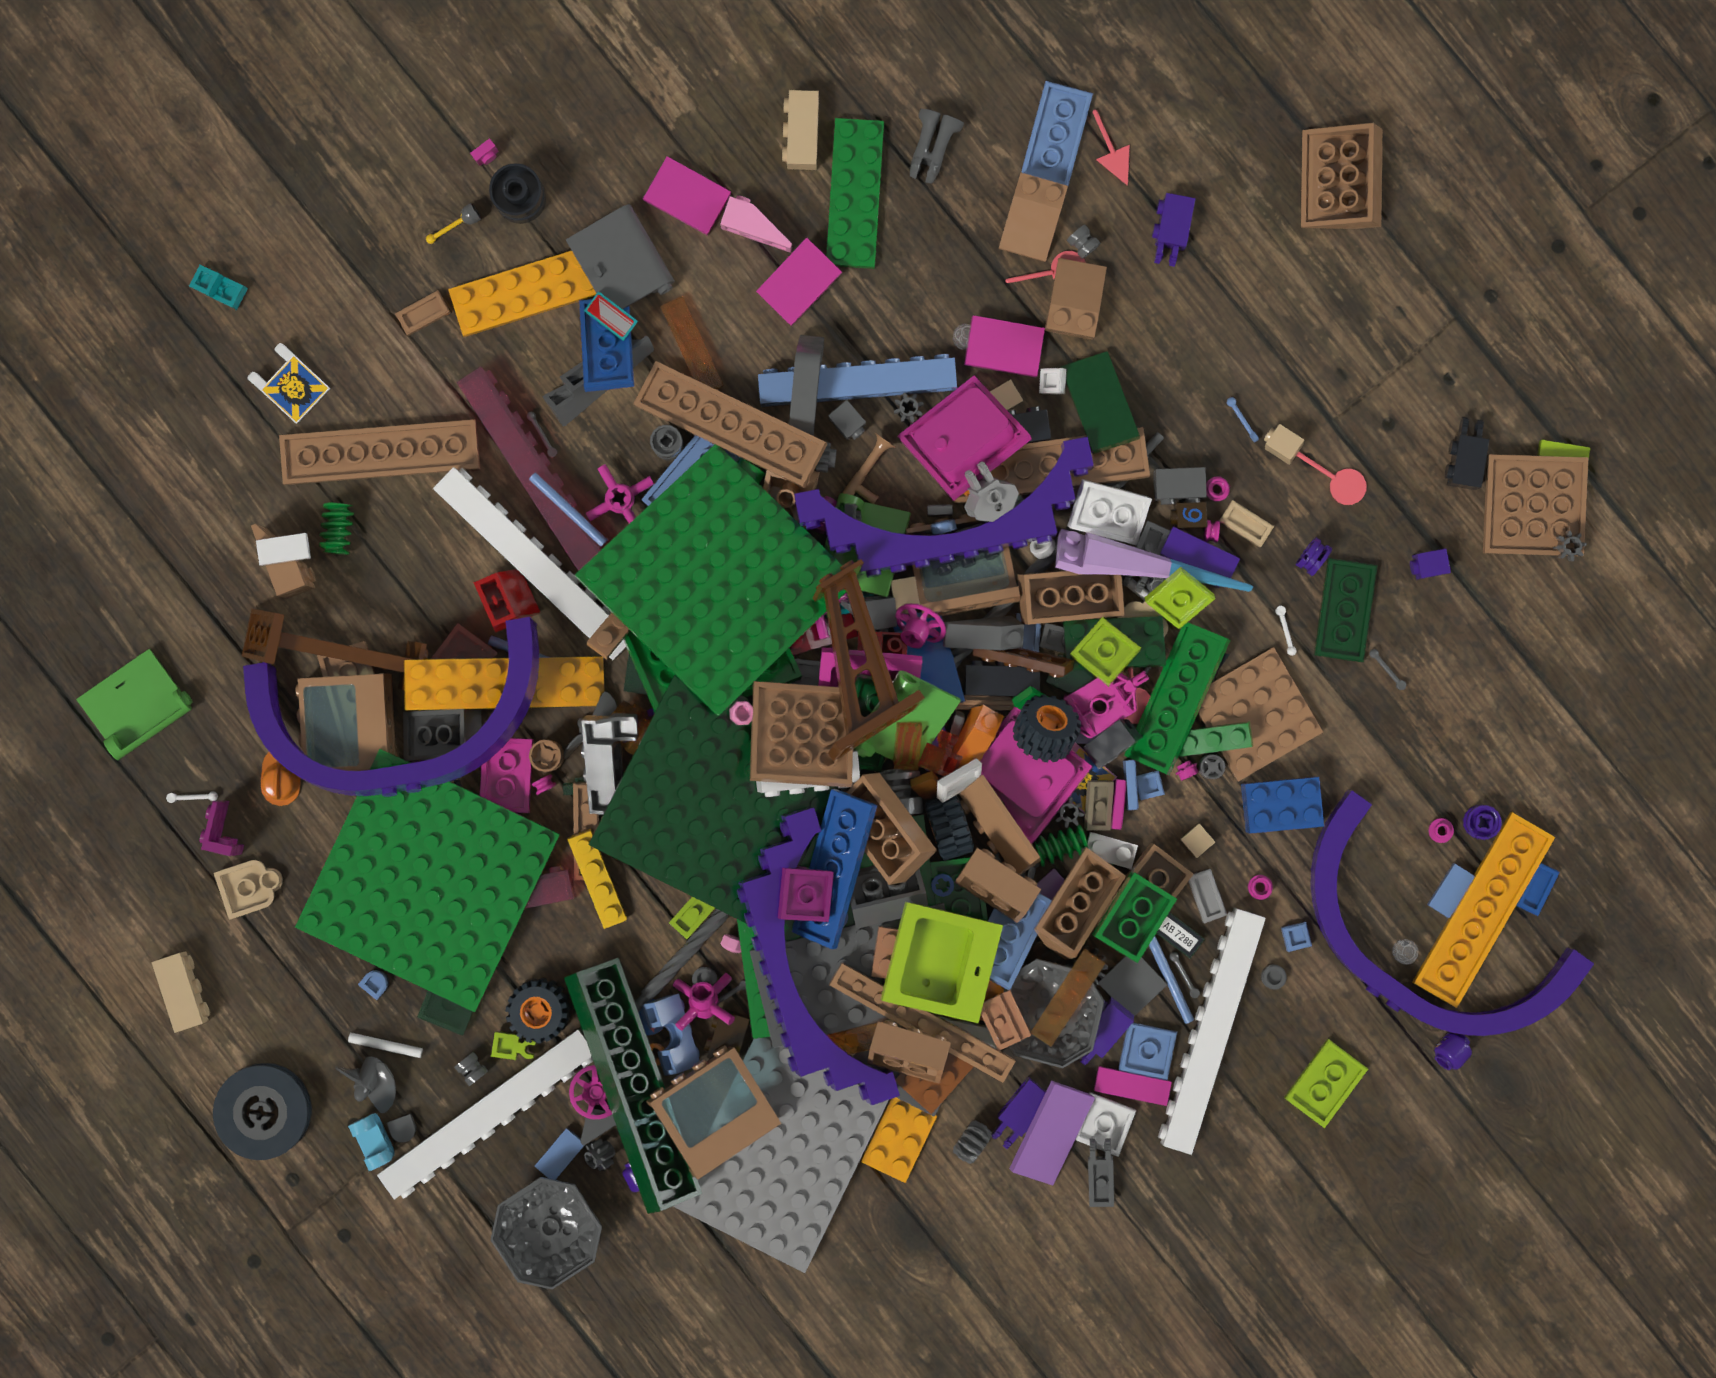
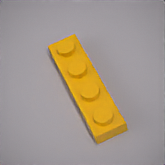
M588 829L568 837L567 840L603 928L606 929L626 921L627 916L600 850L588 845L593 836L592 830Z

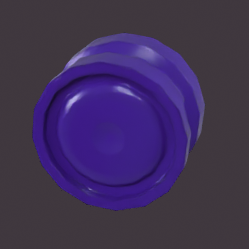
M1315 537L1299 557L1296 566L1300 569L1305 568L1307 573L1313 576L1326 561L1332 548L1328 545H1322L1321 540Z
M1475 805L1469 808L1463 817V827L1466 833L1476 839H1490L1498 834L1502 826L1498 811L1487 805Z

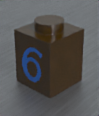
M1206 502L1176 503L1174 509H1170V523L1175 524V528L1179 530L1206 528Z

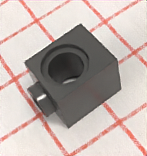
M847 400L828 415V419L847 441L851 438L856 440L866 431L863 428L866 426V421Z

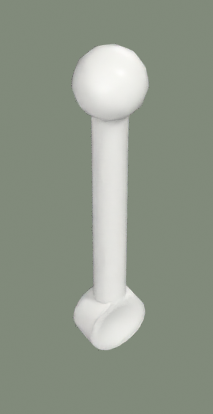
M1279 606L1275 611L1281 619L1288 644L1287 653L1293 656L1297 650L1292 644L1284 615L1286 609L1284 606Z
M214 791L209 794L196 795L169 793L166 799L169 803H174L177 800L194 799L215 801L218 798V794Z

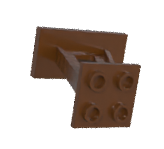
M862 559L855 563L851 560L840 567L841 571L834 576L832 573H829L819 580L820 584L816 587V592L813 596L815 602L825 597L846 736L835 742L828 752L833 761L916 710L925 698L921 691L918 690L902 701H898L857 579V575L864 564ZM842 590L847 592L855 622L847 628L843 625L838 593ZM853 630L859 632L866 656V663L857 669H853L851 666L846 641L847 634ZM868 670L871 673L880 705L876 711L863 717L860 713L855 677L861 672Z
M251 608L242 651V657L274 664L277 648L281 647L399 671L401 676L398 689L404 690V660H427L428 657L427 644L414 641L407 642L405 656L401 657L281 632L284 620L283 614Z

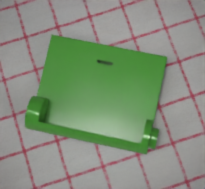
M839 494L835 508L845 513L846 503L856 504L858 506L856 511L861 512V522L889 532L906 534L911 516L910 512L866 503L853 495ZM828 537L826 538L824 548L842 566L851 560L854 563L858 561L855 546L851 547L849 552L836 553V550L830 551ZM890 569L881 571L880 576L867 578L866 574L860 575L859 571L857 579L861 591L888 597L894 573H891Z
M151 649L146 650L76 699L105 738L103 741L104 745L116 760H120L192 710L190 704L193 703L186 691L181 692Z
M899 671L892 681L898 701H902L918 690L925 697L916 710L860 744L853 751H857L861 757H871L877 752L894 761L897 752L899 725L904 723L900 755L896 761L899 763L903 755V745L908 724L917 723L911 738L909 756L904 766L914 770L961 700L908 672ZM879 702L877 703V705L871 713H873L879 708ZM920 727L913 763L908 765L912 757L914 739Z

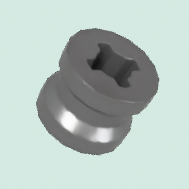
M1206 755L1199 761L1198 769L1203 777L1217 779L1223 775L1225 763L1217 755Z

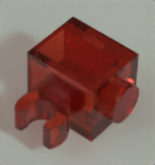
M941 730L937 736L939 746L926 743L918 766L945 777L956 771L963 758L952 753L958 736Z

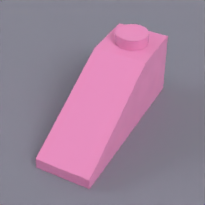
M738 195L736 198H729L720 224L721 229L791 253L792 243L750 203L751 200Z

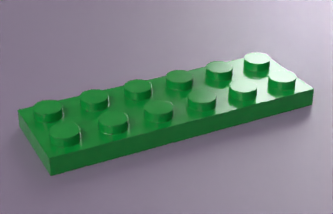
M835 118L826 257L838 267L875 269L884 121Z
M1189 622L1181 627L1167 658L1166 665L1162 669L1136 727V730L1143 738L1127 749L1124 756L1170 776L1231 640Z

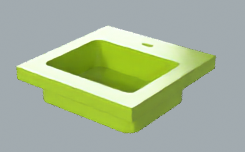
M905 901L880 1000L979 1023L1003 925ZM976 967H978V972L975 975Z

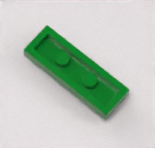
M1250 721L1191 729L1179 757L1253 747Z

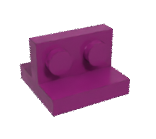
M797 866L796 868L783 867L778 918L829 922L834 872L830 870L809 869L804 866Z

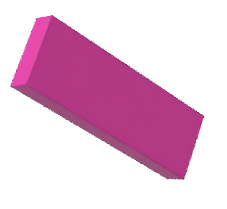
M1098 1066L1094 1091L1167 1106L1172 1082L1170 1080H1162Z

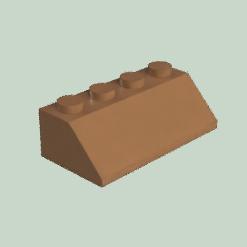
M984 775L978 777L959 794L962 798L960 803L966 814L969 812L973 814L976 820L972 823L980 834L984 832L990 839L987 844L994 855L1000 853L1004 859L1002 864H1010L1016 869L1015 873L1021 875L1041 861L1040 856Z
M1087 847L1083 850L1034 928L1045 946L1065 960L1076 958L1126 877Z

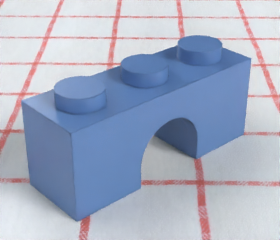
M679 993L642 1005L649 1028L663 1026L670 1034V1043L667 1048L657 1052L664 1076L678 1074L691 1069L693 1065L700 1061L699 1050L694 1044L690 1024L682 1031L675 1025L685 1014V1006L680 999Z

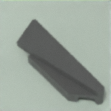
M644 336L641 340L632 339L633 368L654 351L648 336ZM582 361L560 376L564 384L563 386L542 397L560 424L566 426L607 390L585 392Z

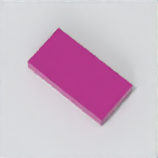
M1114 780L1111 829L1121 830L1126 780Z

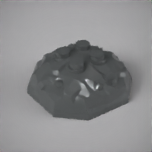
M1036 959L1021 968L1010 990L1031 1036L1009 1046L1014 1056L1064 1068L1093 1051L1105 1001L1087 972L1041 959Z
M540 1177L498 1205L491 1242L517 1282L554 1289L595 1262L602 1225L575 1184Z

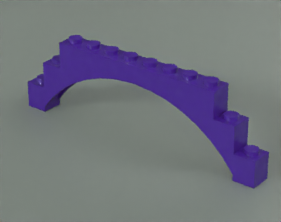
M1088 437L1063 441L1061 445L1062 454L1056 465L1035 491L1019 505L995 521L985 523L979 527L958 533L934 536L893 533L853 519L820 496L819 489L794 494L800 526H806V529H814L820 527V523L825 522L830 551L836 550V553H845L851 551V547L855 546L857 560L862 559L864 562L860 569V575L866 574L867 578L880 576L881 571L890 569L891 573L905 571V566L915 565L916 568L926 567L930 565V561L940 560V563L952 562L955 560L954 557L964 555L965 559L979 556V552L988 550L989 554L1003 551V547L1012 545L1013 549H1019L1028 546L1027 542L1037 541V544L1048 543L1057 534L1052 507H1055L1056 510L1068 509L1070 504H1073L1075 501L1070 474H1074V477L1089 474L1088 470H1091L1094 466Z
M807 807L782 815L783 822H780V829L783 836H787L788 840L760 849L759 863L762 870L766 869L767 873L740 881V888L737 889V894L740 902L745 903L747 912L744 913L747 926L752 927L754 937H751L755 951L760 952L762 960L759 961V967L762 975H766L769 985H766V991L769 999H774L776 1009H773V1014L777 1024L781 1023L783 1029L780 1037L784 1048L788 1047L791 1057H788L787 1060L790 1070L792 1072L795 1071L797 1075L802 1077L826 1069L823 1072L825 1083L835 1091L861 1083V1086H858L861 1099L863 1101L866 1100L870 1105L898 1097L900 1094L893 1072L888 1069L880 1071L865 1065L835 1045L819 1028L799 997L790 973L786 955L785 919L778 918L782 868H796L809 842L816 833L821 832L814 807Z

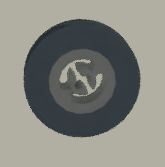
M271 1063L254 1064L234 1073L220 1087L213 1105L214 1126L221 1141L235 1154L251 1160L276 1158L293 1148L305 1135L312 1113L311 1099L301 1079L289 1069ZM254 1095L259 1097V1101L250 1107L253 1110L263 1106V1111L272 1112L276 1107L270 1098L276 1102L278 1119L272 1127L266 1126V1122L275 1115L272 1113H267L262 1117V1112L253 1111L249 1113V1117L254 1124L250 1122L247 1116V1105Z

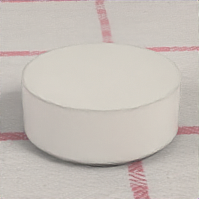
M1053 539L1051 542L1037 544V541H1032L1030 551L1036 558L1044 559L1053 553L1056 544Z

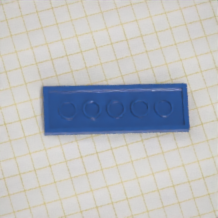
M831 789L820 828L821 832H819L809 869L830 870L834 872L829 922L795 920L792 928L793 933L827 948L837 949L877 805L840 790Z

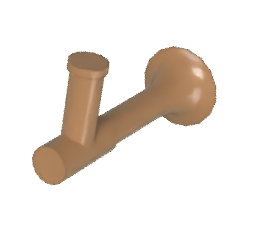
M876 434L877 441L873 451L843 491L844 494L849 495L857 493L871 504H874L879 496H876L861 484L882 453L889 448H896L878 434Z

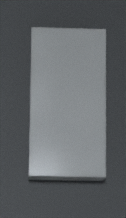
M1211 869L1193 874L1188 882L1203 923L1226 916L1227 913Z

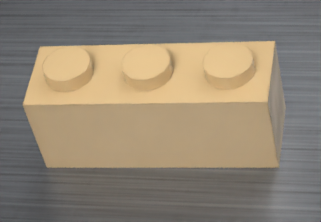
M789 90V98H784V113H788V122H783V137H788L787 147H783L782 162H787V169L817 170L819 91Z
M184 951L151 962L174 1033L208 1022L210 1011L207 1003L202 1001L200 995L202 987L200 981L195 979L192 957Z

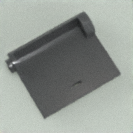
M630 204L615 210L566 239L596 293L599 291L621 309H625L652 292L654 294L659 292L660 295H663L673 289L672 284L675 280Z

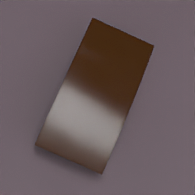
M933 771L911 779V788L923 799L929 801L937 798V783L944 777L938 778Z

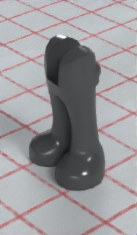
M921 108L919 119L922 122V130L911 161L910 177L917 179L921 165H927L930 167L927 171L925 183L933 184L940 171L950 137L953 133L960 132L964 123L951 116L943 115L935 146L932 152H929V146L941 114Z

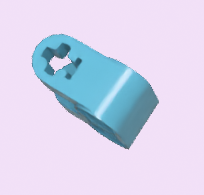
M376 1113L348 1125L352 1136L356 1137L365 1156L364 1162L369 1171L388 1163L395 1156L392 1143Z

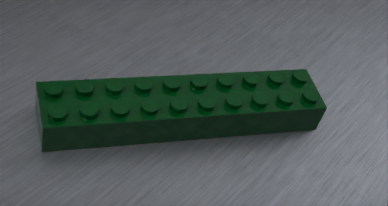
M619 958L565 977L568 991L647 1214L663 1211L703 1194L698 1180L689 1171L690 1167L654 1109L646 1102L651 1099L650 1094L660 1087L665 1089ZM666 1098L662 1101V1106L682 1137L669 1098Z

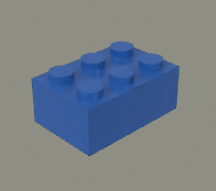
M1319 777L1241 784L1246 833L1324 827Z

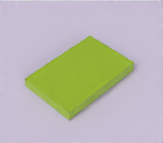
M1327 1038L1284 1098L1325 1128L1362 1079L1368 1068Z

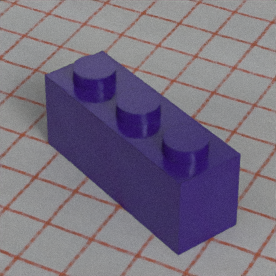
M1175 527L1170 529L1160 552V556L1228 578L1232 577L1240 558ZM1211 585L1213 587L1220 588V586Z

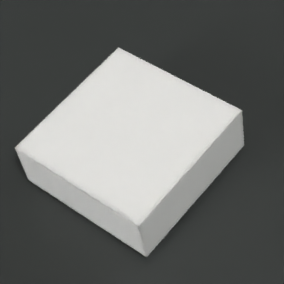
M1041 369L1039 393L1065 394L1066 369Z

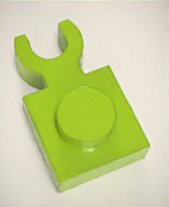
M495 1031L491 1057L516 1060L517 1054L520 1053L524 1058L532 1059L535 1057V1054L528 1053L526 1046L536 1045L537 1043L536 1041L529 1043L526 1040L519 1042L520 1038L516 1036L517 1034Z

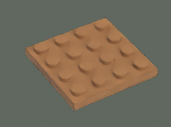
M1487 455L1483 553L1559 556L1560 552L1558 549H1553L1559 542L1556 536L1566 537V531H1571L1572 537L1577 533H1581L1580 540L1582 543H1585L1588 457ZM1569 543L1565 547L1566 549L1574 548V544ZM1583 546L1582 549H1581V552H1582L1583 554H1584V546Z
M1274 647L1212 682L1198 712L1205 727L1250 721L1254 746L1220 751L1236 781L1244 779L1323 733Z
M754 681L750 781L851 787L853 749L835 761L828 754L834 743L846 736L839 687Z

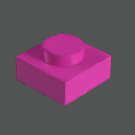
M489 138L470 154L476 163L481 166L483 163L485 165L491 163L496 158L495 154L499 151Z

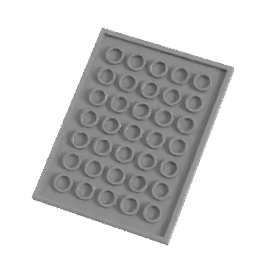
M771 1037L753 1039L743 1062L781 1124L698 1179L703 1194L673 1207L805 1273L889 1100L875 1105H870L866 1100L863 1101L858 1090V1086H861V1083L835 1091L825 1083L823 1072L826 1069L800 1077L795 1071L792 1072L790 1070L787 1058L791 1056L788 1047L779 1046L773 1048ZM739 1071L706 1137L757 1103Z

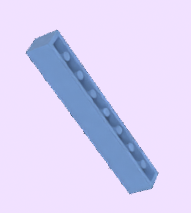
M948 354L935 355L932 360H925L923 356L911 357L908 362H900V359L894 358L885 360V364H876L875 361H863L861 366H851V363L836 364L837 368H827V365H821L817 402L903 395V393L919 394L954 391L957 389L955 358H949ZM794 367L787 368L788 372L778 373V369L763 370V374H758L761 407L791 404Z

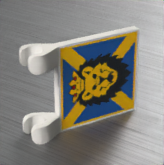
M279 343L275 347V351L287 362L268 382L255 372H251L248 380L298 424L331 388L285 345Z

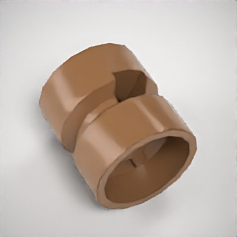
M553 740L538 741L530 749V763L538 771L550 772L557 770L564 762V749L561 744Z

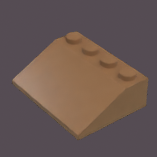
M1375 123L1302 130L1301 228L1362 229L1381 227L1383 129Z

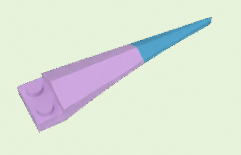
M1061 529L1058 535L1055 568L1076 574L1168 578L1177 569L1182 567L1200 583L1248 592L1254 587L1250 584L1086 532L1085 535L1074 531Z

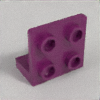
M217 800L213 801L212 805H208L205 818L208 819L207 826L200 835L201 850L226 856L242 855L244 845L238 844V839L227 836L221 837L229 801Z

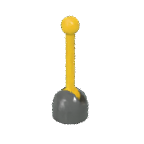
M472 203L464 206L461 210V218L437 233L427 235V243L433 244L436 238L462 222L472 225L480 221L482 218Z

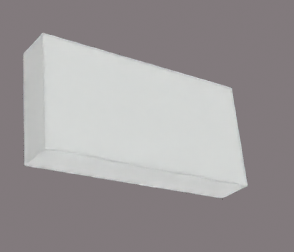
M307 533L256 540L259 565L261 566L311 558Z
M976 758L940 779L937 783V798L943 803L962 792L981 776L982 763Z

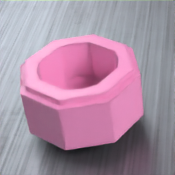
M747 701L735 702L729 709L730 719L736 725H748L752 721L753 706Z
M727 933L724 934L721 941L722 947L730 952L740 953V938Z

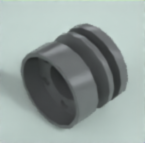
M902 768L879 772L910 815L924 813L923 798L918 795H911V790L913 789L911 788L910 778L921 776L920 771Z

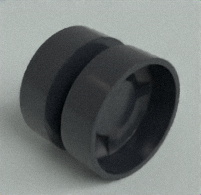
M517 163L508 164L498 169L491 178L489 185L490 198L499 213L508 221L518 224L528 223L535 220L544 210L546 204L545 189L536 173L528 166Z

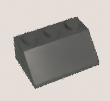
M875 865L859 869L850 901L856 929L901 919L905 901L929 907L920 869L906 882L892 885L887 883Z

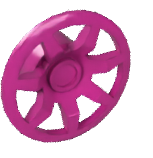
M910 603L900 606L896 611L897 624L902 630L901 639L906 645L912 648H921L925 641L936 643L944 638L946 633L945 623L931 609L919 604ZM907 609L909 615L903 614L901 612ZM915 609H920L924 612L920 617H917ZM928 614L936 619L930 622L926 621ZM940 627V628H941V634H940L936 629H932V628ZM928 635H931V636L934 637V638H929V639H927Z
M595 1065L581 1069L572 1079L569 1088L570 1102L574 1109L588 1119L599 1120L612 1115L605 1101L607 1098L601 1081L598 1080ZM592 1070V1081L587 1083L579 1079L583 1073ZM577 1082L583 1087L581 1095L574 1098V1087ZM584 1100L589 1104L587 1113L579 1108L576 1101ZM601 1105L606 1113L601 1115L591 1114L594 1106Z

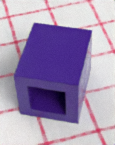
M1447 549L1416 554L1412 556L1413 560L1410 561L1411 573L1416 575V580L1451 573Z

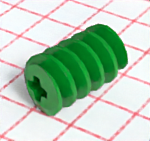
M332 502L323 504V508L329 510V512L322 513V517L328 520V522L321 523V527L327 531L319 535L326 540L318 544L319 547L325 549L323 552L343 555L350 554L349 551L343 549V546L351 545V542L344 539V537L352 535V532L346 530L345 527L353 525V522L346 519V517L354 515L353 512L347 510V507L353 505Z
M1076 825V833L1069 827L1066 830V836L1061 830H1058L1057 838L1052 833H1048L1047 841L1042 835L1038 836L1037 844L1034 841L1042 867H1045V859L1047 858L1051 864H1054L1055 856L1063 862L1065 853H1067L1070 859H1073L1074 851L1081 855L1083 848H1088L1083 828L1080 825Z

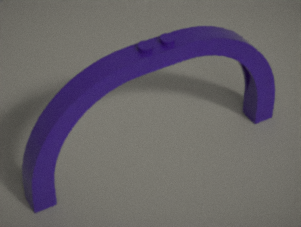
M531 617L506 621L509 654L508 674L504 690L494 712L480 730L458 748L434 759L365 771L334 769L313 761L301 751L286 729L279 708L276 668L265 662L243 666L246 702L251 721L262 743L279 763L306 782L333 793L350 796L382 795L384 797L396 796L397 792L400 791L416 793L422 791L421 788L447 783L474 771L489 761L512 738L522 723L533 699L538 680L539 643L537 623Z
M1352 790L1345 792L1326 820L1316 843L1311 866V896L1317 922L1329 947L1351 973L1368 985L1366 987L1368 992L1377 998L1379 995L1385 997L1388 1000L1385 1004L1396 1012L1401 1009L1414 1018L1435 1028L1451 1033L1477 1036L1502 1034L1529 1026L1546 1017L1571 996L1594 963L1576 950L1568 947L1544 980L1531 992L1509 1005L1482 1012H1459L1430 1004L1372 963L1351 939L1341 917L1337 898V874L1343 850L1353 831L1372 804Z

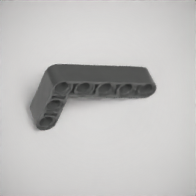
M800 335L795 356L789 425L814 436L819 375L825 337Z

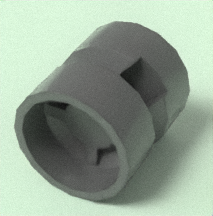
M671 425L657 427L650 436L651 448L663 460L671 461L676 459L684 449L683 437Z

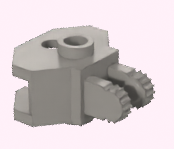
M982 461L977 464L978 470L983 477L980 481L976 479L972 471L968 470L965 472V477L970 485L968 488L970 494L964 508L968 516L975 517L976 520L993 522L1013 509L1019 493L1015 485L994 478L986 464Z

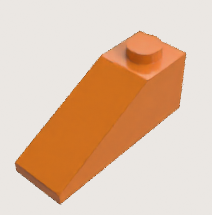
M985 705L971 708L943 774L947 776L976 758L980 761L994 740L1004 716Z

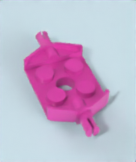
M1142 671L1133 678L1120 673L1109 687L1096 678L1073 693L1065 694L1063 700L1066 701L1065 704L1071 705L1074 708L1073 712L1078 713V720L1081 721L1080 733L1091 739L1109 728L1119 719L1123 720L1137 711V686L1149 680V677L1145 671ZM1097 700H1102L1106 703L1107 708L1104 711H1097L1094 709L1093 703Z

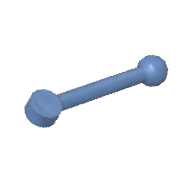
M1233 397L1228 398L1227 405L1233 408L1248 431L1252 441H1258V436L1253 432L1237 407L1236 399Z

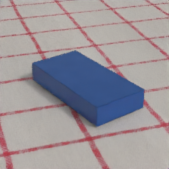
M1540 863L1516 906L1539 916L1560 872Z

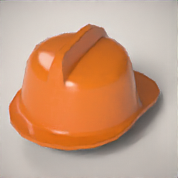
M268 752L262 764V794L271 804L278 806L288 805L299 795L301 778L286 769Z

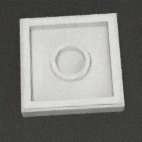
M1089 1092V1094L1095 1097V1100L1075 1140L1090 1146V1138H1095L1097 1149L1105 1151V1138H1111V1154L1119 1157L1136 1110Z

